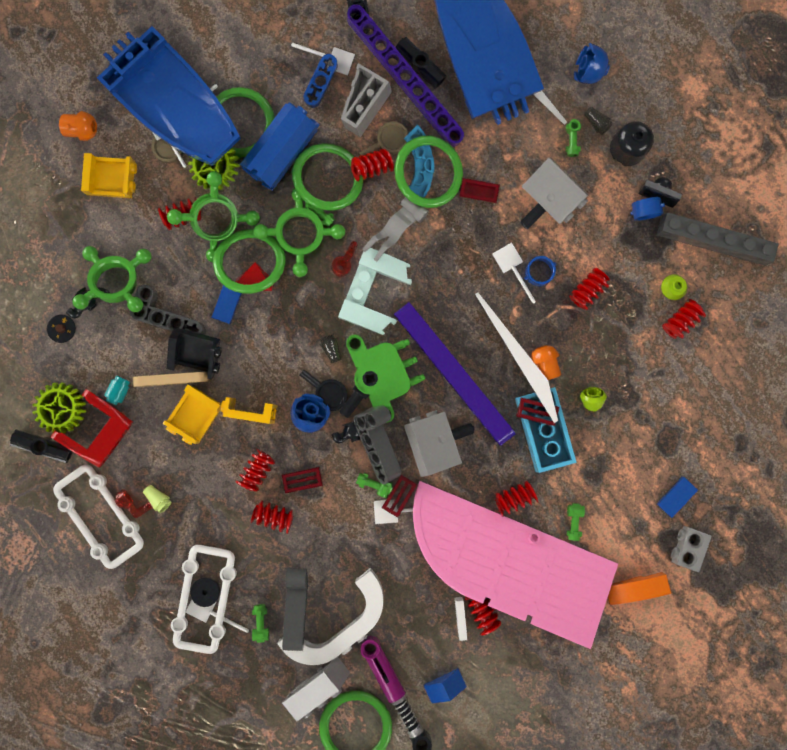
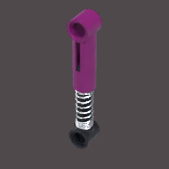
M367 636L361 642V655L366 659L388 702L396 706L395 710H398V715L400 714L401 716L400 719H403V724L406 725L405 729L409 730L408 735L410 736L409 739L412 742L413 750H431V736L422 728L420 722H417V717H414L415 713L412 712V708L409 707L410 704L407 703L406 692L381 648L379 640L375 636ZM370 643L375 645L376 648L374 651H368L365 646ZM376 657H377V659H378V661H379L381 667L383 668L384 673H383V671L381 670V668H380V666H379V664H378V662H377V660H376ZM419 740H425L427 742L424 746H419L417 744Z

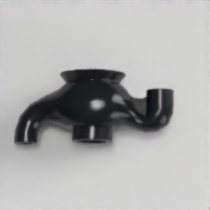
M86 287L80 289L75 294V296L78 294L84 295L90 290H86ZM98 287L100 291L110 293L109 290ZM97 298L89 300V304L85 309L70 308L66 314L74 319L79 318L83 311L87 309L92 311L97 306Z
M354 421L342 425L344 426L342 433L335 432L331 434L333 441L338 444L348 439H351V442L361 440Z

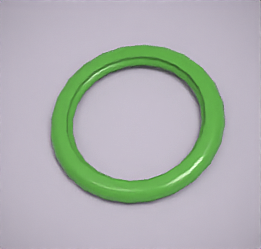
M243 87L231 88L216 96L221 104L233 97H247L254 100L260 105L265 114V130L275 118L272 106L267 99L252 89ZM256 143L246 148L232 147L231 149L236 151L233 156L246 157Z
M435 136L413 138L402 147L396 158L394 168L395 179L399 189L410 202L425 208H437L447 204L458 193L463 179L462 163L455 149L443 139ZM423 145H432L442 149L449 156L454 167V179L451 187L446 193L437 198H424L415 194L407 185L404 177V164L407 156L411 151Z
M321 143L306 148L298 155L292 169V180L300 197L313 207L322 210L334 211L351 205L361 193L363 186L361 176L359 182L354 178L353 187L348 195L340 200L330 202L317 199L306 190L302 181V169L305 162L317 153L329 152L337 154L344 158L350 166L354 156L348 150L334 144Z
M254 229L237 231L224 239L217 247L213 257V268L218 280L226 288L243 294H253L270 288L282 275L286 261L284 249L276 238L267 236V238L263 239L275 252L276 265L273 272L265 280L252 285H243L231 280L224 271L223 257L226 250L233 243L246 238H256L253 233Z
M348 691L339 694L326 705L319 722V734L326 750H339L330 738L329 721L333 712L340 705L352 700L367 702L378 711L383 724V732L380 741L372 750H386L392 735V720L388 709L379 698L364 691Z

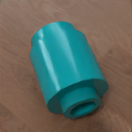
M116 375L111 380L104 394L107 397L106 401L117 405L118 402L122 403L130 388V381Z

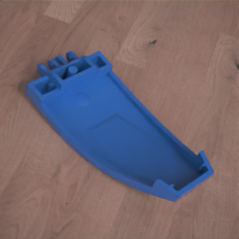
M434 0L446 47L464 94L471 119L491 112L495 123L499 125L501 124V118L497 110L502 108L507 121L512 119L510 110L514 118L519 117L518 109L515 105L517 101L520 102L523 112L525 114L529 113L525 98L541 92L544 87L526 39L505 1Z
M153 26L136 39L127 32L125 35L131 43L127 46L119 39L117 43L122 47L123 51L117 48L116 45H113L112 49L118 55L114 59L106 52L103 54L110 62V66L97 79L136 119L155 135L188 156L213 166L241 139L231 118L202 78Z

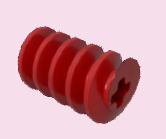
M386 149L360 155L359 158L353 157L351 160V171L358 182L360 176L363 180H366L367 174L372 178L374 173L377 176L381 174V171L383 174L387 173V168L390 172L394 171L393 159Z
M188 198L187 205L180 201V207L173 203V209H177L181 213H190L193 203ZM166 205L165 212L160 207L158 212L163 225L168 230H172L173 225L167 220V213L171 209ZM201 209L198 213V221L202 219ZM187 221L181 222L182 225H187Z
M593 268L592 273L587 275V279L584 278L582 280V284L577 285V290H573L569 298L578 307L588 310L586 303L593 305L594 303L591 298L598 299L599 297L596 293L603 294L604 291L601 287L609 288L607 281H610V279L600 269Z
M689 299V302H685L683 307H680L678 312L673 314V318H669L662 327L671 338L676 339L679 337L684 339L685 337L682 332L689 334L690 331L687 327L695 328L693 321L700 323L701 320L698 316L705 318L706 314L696 301Z
M255 448L259 453L258 455H251L255 461L248 460V464L251 467L243 468L247 474H240L239 476L243 480H236L235 482L249 491L258 492L259 487L256 484H263L261 478L267 477L264 471L270 472L271 467L268 464L274 465L275 461L267 453Z
M525 481L524 487L521 484H517V490L514 487H510V494L507 490H503V497L500 493H496L495 501L501 516L504 517L505 510L510 515L512 507L517 512L519 504L524 509L525 502L532 506V499L538 502V498L532 485Z
M261 500L254 508L251 523L255 519L257 525L264 521V527L266 528L271 523L272 530L279 526V532H283L286 528V533L288 534L294 517L293 510L291 509L286 514L285 507L281 511H278V505L271 509V503L264 507L263 500Z
M486 597L483 604L471 599V602L467 605L468 607H474L470 612L471 614L478 615L474 618V622H481L477 629H484L480 633L482 636L492 633L501 626V621L497 619L498 614L494 612V608L488 606L490 599Z

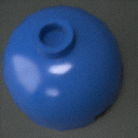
M589 43V47L585 46L582 49L575 64L579 65L578 72L574 71V79L577 82L593 84L607 75L610 66L608 65L609 60L605 50L592 43Z
M303 394L302 397L296 398L290 411L291 421L294 426L305 433H313L322 429L330 415L328 404L326 406L323 403V399L314 394Z

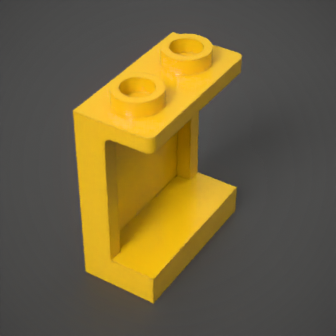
M84 153L81 191L89 196L132 198V194L136 190L134 174L137 173V163L130 156L122 159L95 157L92 153Z
M188 384L184 389L185 394L168 420H165L163 424L167 426V431L174 435L178 433L183 436L182 440L192 445L200 443L219 414L221 403L193 385Z
M226 397L225 401H222L221 412H223V417L275 424L277 405L265 403L263 414L235 410L236 398Z

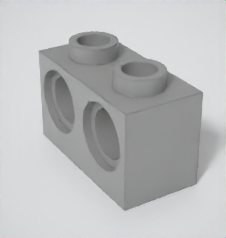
M683 526V529H680L677 536V546L672 550L671 562L699 573L712 536ZM695 534L696 540L690 544V536ZM689 553V560L684 562V554Z

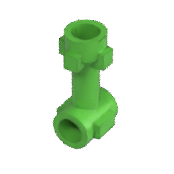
M572 119L565 128L569 134V146H566L568 157H577L581 151V147L577 146V131H580L581 124L576 119Z
M304 200V208L317 214L322 219L323 226L326 225L329 228L336 219L331 212L326 214L322 209L315 208Z
M367 473L359 474L356 484L361 488H364L366 485L377 489V495L387 498L393 489L392 482L382 484L369 479V474Z
M572 503V505L567 507V516H572L571 530H567L568 540L580 541V537H582V532L579 531V517H584L585 507L581 506V504Z
M265 604L254 605L252 615H256L257 629L252 630V640L257 641V643L269 640V628H264V615L267 614Z

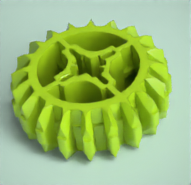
M235 149L227 151L214 164L216 165L215 168L206 163L201 167V161L190 157L193 161L188 162V165L193 166V168L189 172L195 173L192 179L198 180L197 185H203V188L208 190L210 185L207 183L205 175L212 171H217L222 176V183L218 186V189L223 190V185L229 187L228 180L235 181L232 176L233 174L238 175L235 168L240 167L239 164L235 163L239 157L233 156L236 152ZM227 162L226 170L224 172L223 166Z
M61 382L60 384L52 383V387L46 385L45 390L39 391L41 396L34 397L38 403L32 404L33 407H37V410L32 413L38 414L35 421H41L39 427H46V432L57 431L58 433L66 434L67 430L73 431V426H80L77 420H84L81 413L87 412L85 409H82L86 402L80 401L84 397L78 395L79 389H73L71 384L66 386V383ZM57 394V396H55L54 401L48 404L50 398L53 395ZM66 395L70 398L72 406L68 405ZM58 406H60V407H62V408H66L67 410H61V411H60V410H57V408H53V407H58ZM47 410L51 412L53 421L49 418ZM70 412L71 416L69 419L62 423L65 415Z

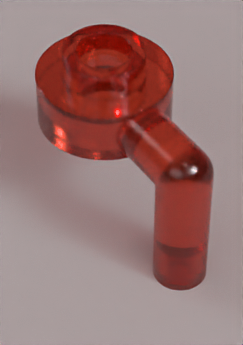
M352 241L345 255L336 257L333 260L331 269L336 276L343 277L349 273L351 269L350 259L357 249V242ZM337 266H342L344 270H339Z
M125 489L116 493L115 502L117 506L127 509L134 518L140 517L153 508L150 502H147L137 509L131 496Z

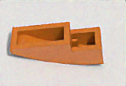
M660 572L645 577L638 576L612 583L607 598L609 605L652 599L672 593L667 575Z

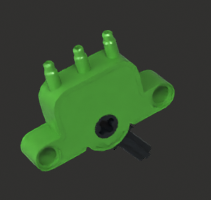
M351 335L348 337L346 345L357 368L354 377L355 386L352 388L354 390L353 394L341 408L340 413L344 417L349 418L362 399H367L369 396L373 407L382 405L391 411L390 421H392L394 410L390 401L403 396L411 386L426 379L424 374L409 379L405 368L418 362L416 357L401 361L397 352L410 345V341L406 339L393 345L385 342L367 349L359 335ZM353 339H358L361 342L358 349L350 347V342ZM367 375H375V382H370L369 384H367V379L365 377Z

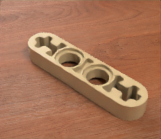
M193 372L133 377V387L208 382V373Z

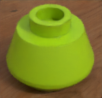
M672 274L662 281L661 290L666 298L678 300L686 294L687 283L680 275Z
M588 387L580 393V398L586 409L597 411L602 408L607 395L600 388Z

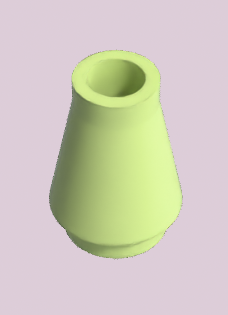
M149 485L143 491L153 509L159 513L164 512L172 503L169 500L170 497L152 485Z

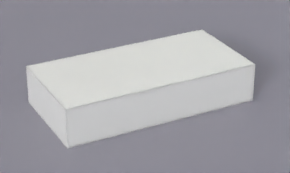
M456 597L455 608L458 637L460 641L467 640L464 600L462 597Z

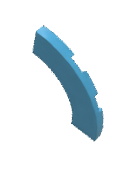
M417 125L404 140L409 142L413 138L426 136V134ZM423 145L412 151L414 175L409 188L415 194L424 198L431 187L434 173V157L430 145Z

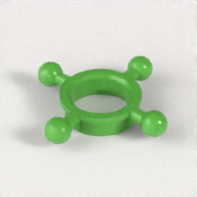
M212 171L207 175L206 179L210 185V193L199 197L193 203L190 213H181L177 209H172L167 213V220L170 224L178 225L182 221H190L194 232L201 238L210 241V249L206 252V258L212 263L218 247V241L229 237L235 230L238 222H246L250 226H255L260 221L259 214L253 210L248 211L246 214H238L233 202L228 197L218 193V186L222 183V176L217 171ZM211 202L224 204L231 213V222L228 228L219 234L206 233L198 225L197 217L200 209Z
M294 188L291 195L295 200V208L287 210L280 216L276 228H267L265 225L259 224L254 228L253 233L260 240L267 238V236H276L278 243L285 251L296 255V264L293 266L294 275L304 277L308 272V267L304 263V255L315 251L321 244L323 236L342 239L345 236V228L340 224H335L331 228H323V224L317 214L303 208L304 199L300 197ZM305 217L315 225L317 235L311 245L305 248H294L284 240L283 228L290 219Z
M85 247L82 252L84 259L94 263L87 276L90 291L84 295H76L72 301L73 306L76 309L83 310L88 306L89 300L100 298L109 303H118L126 300L127 307L131 312L141 311L143 301L138 297L132 296L137 285L135 269L139 264L150 262L152 258L150 251L140 249L137 251L136 257L129 261L120 256H108L100 259L95 247ZM120 267L129 272L128 284L121 291L104 293L98 289V279L106 270Z

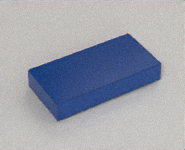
M223 285L211 318L231 325L242 293L234 292Z
M682 476L659 500L657 505L670 518H673L698 489Z

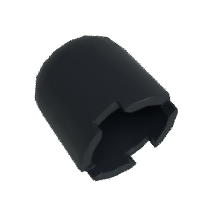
M639 121L625 124L614 135L610 143L612 158L622 163L623 166H633L640 163L649 153L654 143V135L651 128Z

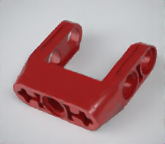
M86 389L81 396L89 404L110 417L88 449L57 431H54L50 437L81 458L100 468L130 429L133 421Z

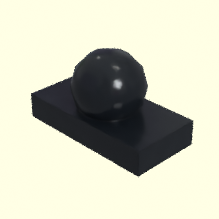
M660 177L655 182L646 180L638 193L647 198L660 197L661 203L671 208L680 201L682 196L681 193L672 190V182L667 177Z

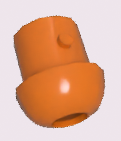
M83 111L77 114H63L59 120V129L64 137L79 138L81 141H88L97 133V122L94 116Z
M541 346L532 351L530 358L547 380L561 376L557 357L560 355L553 346Z

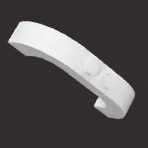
M370 568L355 580V584L362 591L366 599V607L361 615L324 643L314 644L304 639L303 651L283 650V637H281L277 644L282 651L296 662L306 665H320L335 659L341 653L342 655L347 654L352 649L351 645L355 642H362L368 636L367 633L378 622L383 609V589L375 572Z

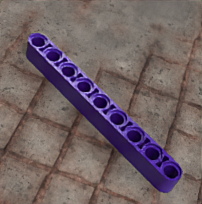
M360 5L350 6L347 12L349 26L442 139L452 147L459 145L464 137L462 128ZM353 13H358L361 16V18L358 20H354L353 18H351V15ZM370 28L373 34L366 35L363 30ZM378 43H382L385 45L386 48L384 50H378L376 48V45ZM394 58L398 61V64L395 66L390 65L388 60ZM407 73L410 76V80L405 81L400 75ZM419 88L423 94L417 96L413 93V89ZM432 103L435 110H427L425 104ZM444 118L447 121V125L441 126L437 119ZM450 133H457L459 136V140H452L450 138Z
M408 302L395 312L394 316L494 440L502 446L516 435L514 430L416 309Z

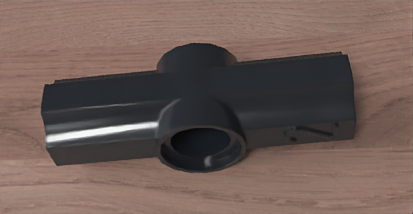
M407 37L402 38L395 48L408 64L412 66V69L421 75L434 89L439 87L447 75L429 59L428 54L416 47ZM422 60L425 64L418 65L416 62Z
M17 429L10 439V446L64 463H68L73 453L68 448L49 438L36 436ZM41 441L45 444L43 451L38 447Z

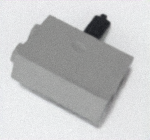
M549 157L522 185L538 204L520 223L524 228L529 229L546 211L559 224L563 221L567 223L574 216L572 212L577 207L581 209L588 202L586 198L589 194Z
M437 410L426 413L427 417L423 419L420 416L409 419L410 423L404 425L421 477L462 464L455 440L474 433V426L471 423L451 429L445 411L438 413Z

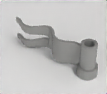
M405 197L400 204L403 207L389 219L379 233L368 241L362 250L366 252L377 241L389 237L374 258L377 262L384 252L400 239L410 225L415 221L421 223L429 213L425 207H420Z

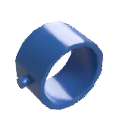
M660 197L638 200L632 203L633 211L630 214L634 216L636 221L653 219L663 215L662 207H665V204L661 203Z
M546 256L535 257L526 266L524 279L534 286H544L554 278L556 263H553ZM543 261L550 267L551 274L547 281L539 282L532 278L530 266L533 262Z

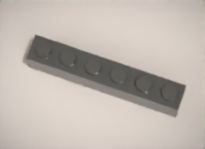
M668 212L660 218L656 233L660 237L764 266L775 261L779 243Z

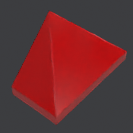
M255 262L235 282L243 285L260 283L268 278L269 275ZM274 284L264 291H272Z

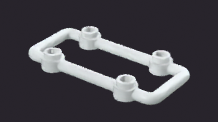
M84 464L57 482L53 492L59 500L57 503L58 509L69 514L92 547L90 550L91 556L96 560L100 559L106 568L114 569L143 548L144 541L138 533L140 529L139 524L129 520L106 487V477L102 474H97L91 465ZM85 472L90 477V487L101 492L122 522L123 534L127 537H132L136 543L113 561L107 556V546L97 542L74 509L75 500L70 496H65L61 490Z
M194 545L190 549L188 560L182 564V571L185 573L178 614L171 622V629L174 631L173 644L177 648L205 654H213L217 651L219 641L226 633L223 620L230 583L237 575V571L234 568L235 556L231 551L204 545ZM197 552L227 558L226 566L220 571V578L223 580L216 621L209 629V636L212 638L211 646L181 641V634L188 626L185 613L192 577L199 569V564L196 561Z

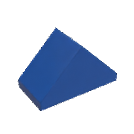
M458 668L424 684L432 704L451 701L467 687Z

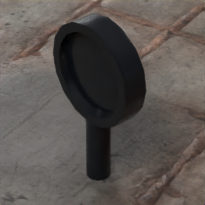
M305 370L300 373L299 376L316 388L315 395L321 397L326 406L328 404L330 411L339 410L344 406L348 393L346 387L341 382L335 379H328L321 383Z

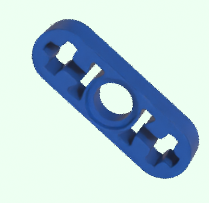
M326 54L321 58L304 93V101L308 107L315 108L319 106L337 70V59L332 54ZM329 60H332L333 67L329 66L326 74L325 72H323L326 69V64L324 62H329ZM317 77H325L326 83L323 86H318L315 83ZM315 88L317 89V92L315 94L317 100H313L312 102H310L308 96H312L314 94Z

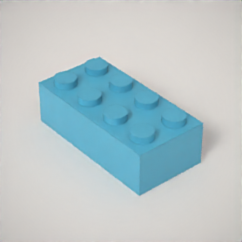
M555 387L550 388L554 406L559 407L558 421L555 426L520 418L534 469L538 473L577 463ZM536 393L515 398L517 408L521 397L541 402ZM524 403V407L547 412L544 407ZM522 410V414L552 421L551 417Z

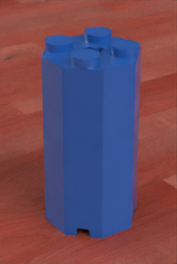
M290 102L285 104L241 162L240 166L253 179L260 181L261 185L273 191L295 162L298 155L316 134L317 128L320 125L314 119H309L306 116L307 111L301 106L296 108Z

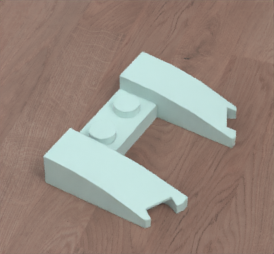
M369 248L366 252L363 251L338 318L384 335L385 333L382 330L389 323L395 325L397 320L364 307L376 273L411 285L412 279H407L406 269L410 268V264L385 253L376 262L374 258L378 250Z

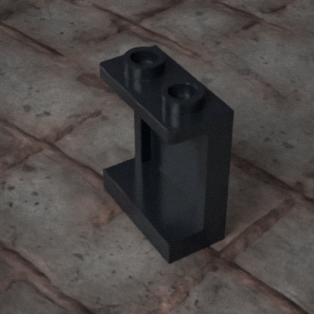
M175 327L169 336L166 369L174 371L177 365H182L208 372L207 379L212 380L214 374H218L220 369V363L218 362V358H220L222 353L220 339Z

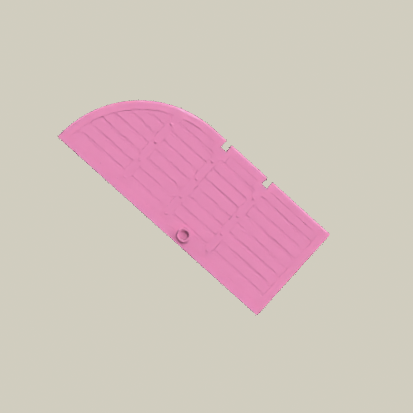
M419 481L413 504V522L416 538L426 561L448 586L482 604L485 597L489 598V607L520 620L526 621L527 615L532 617L530 624L591 649L618 563L508 517H502L496 512Z

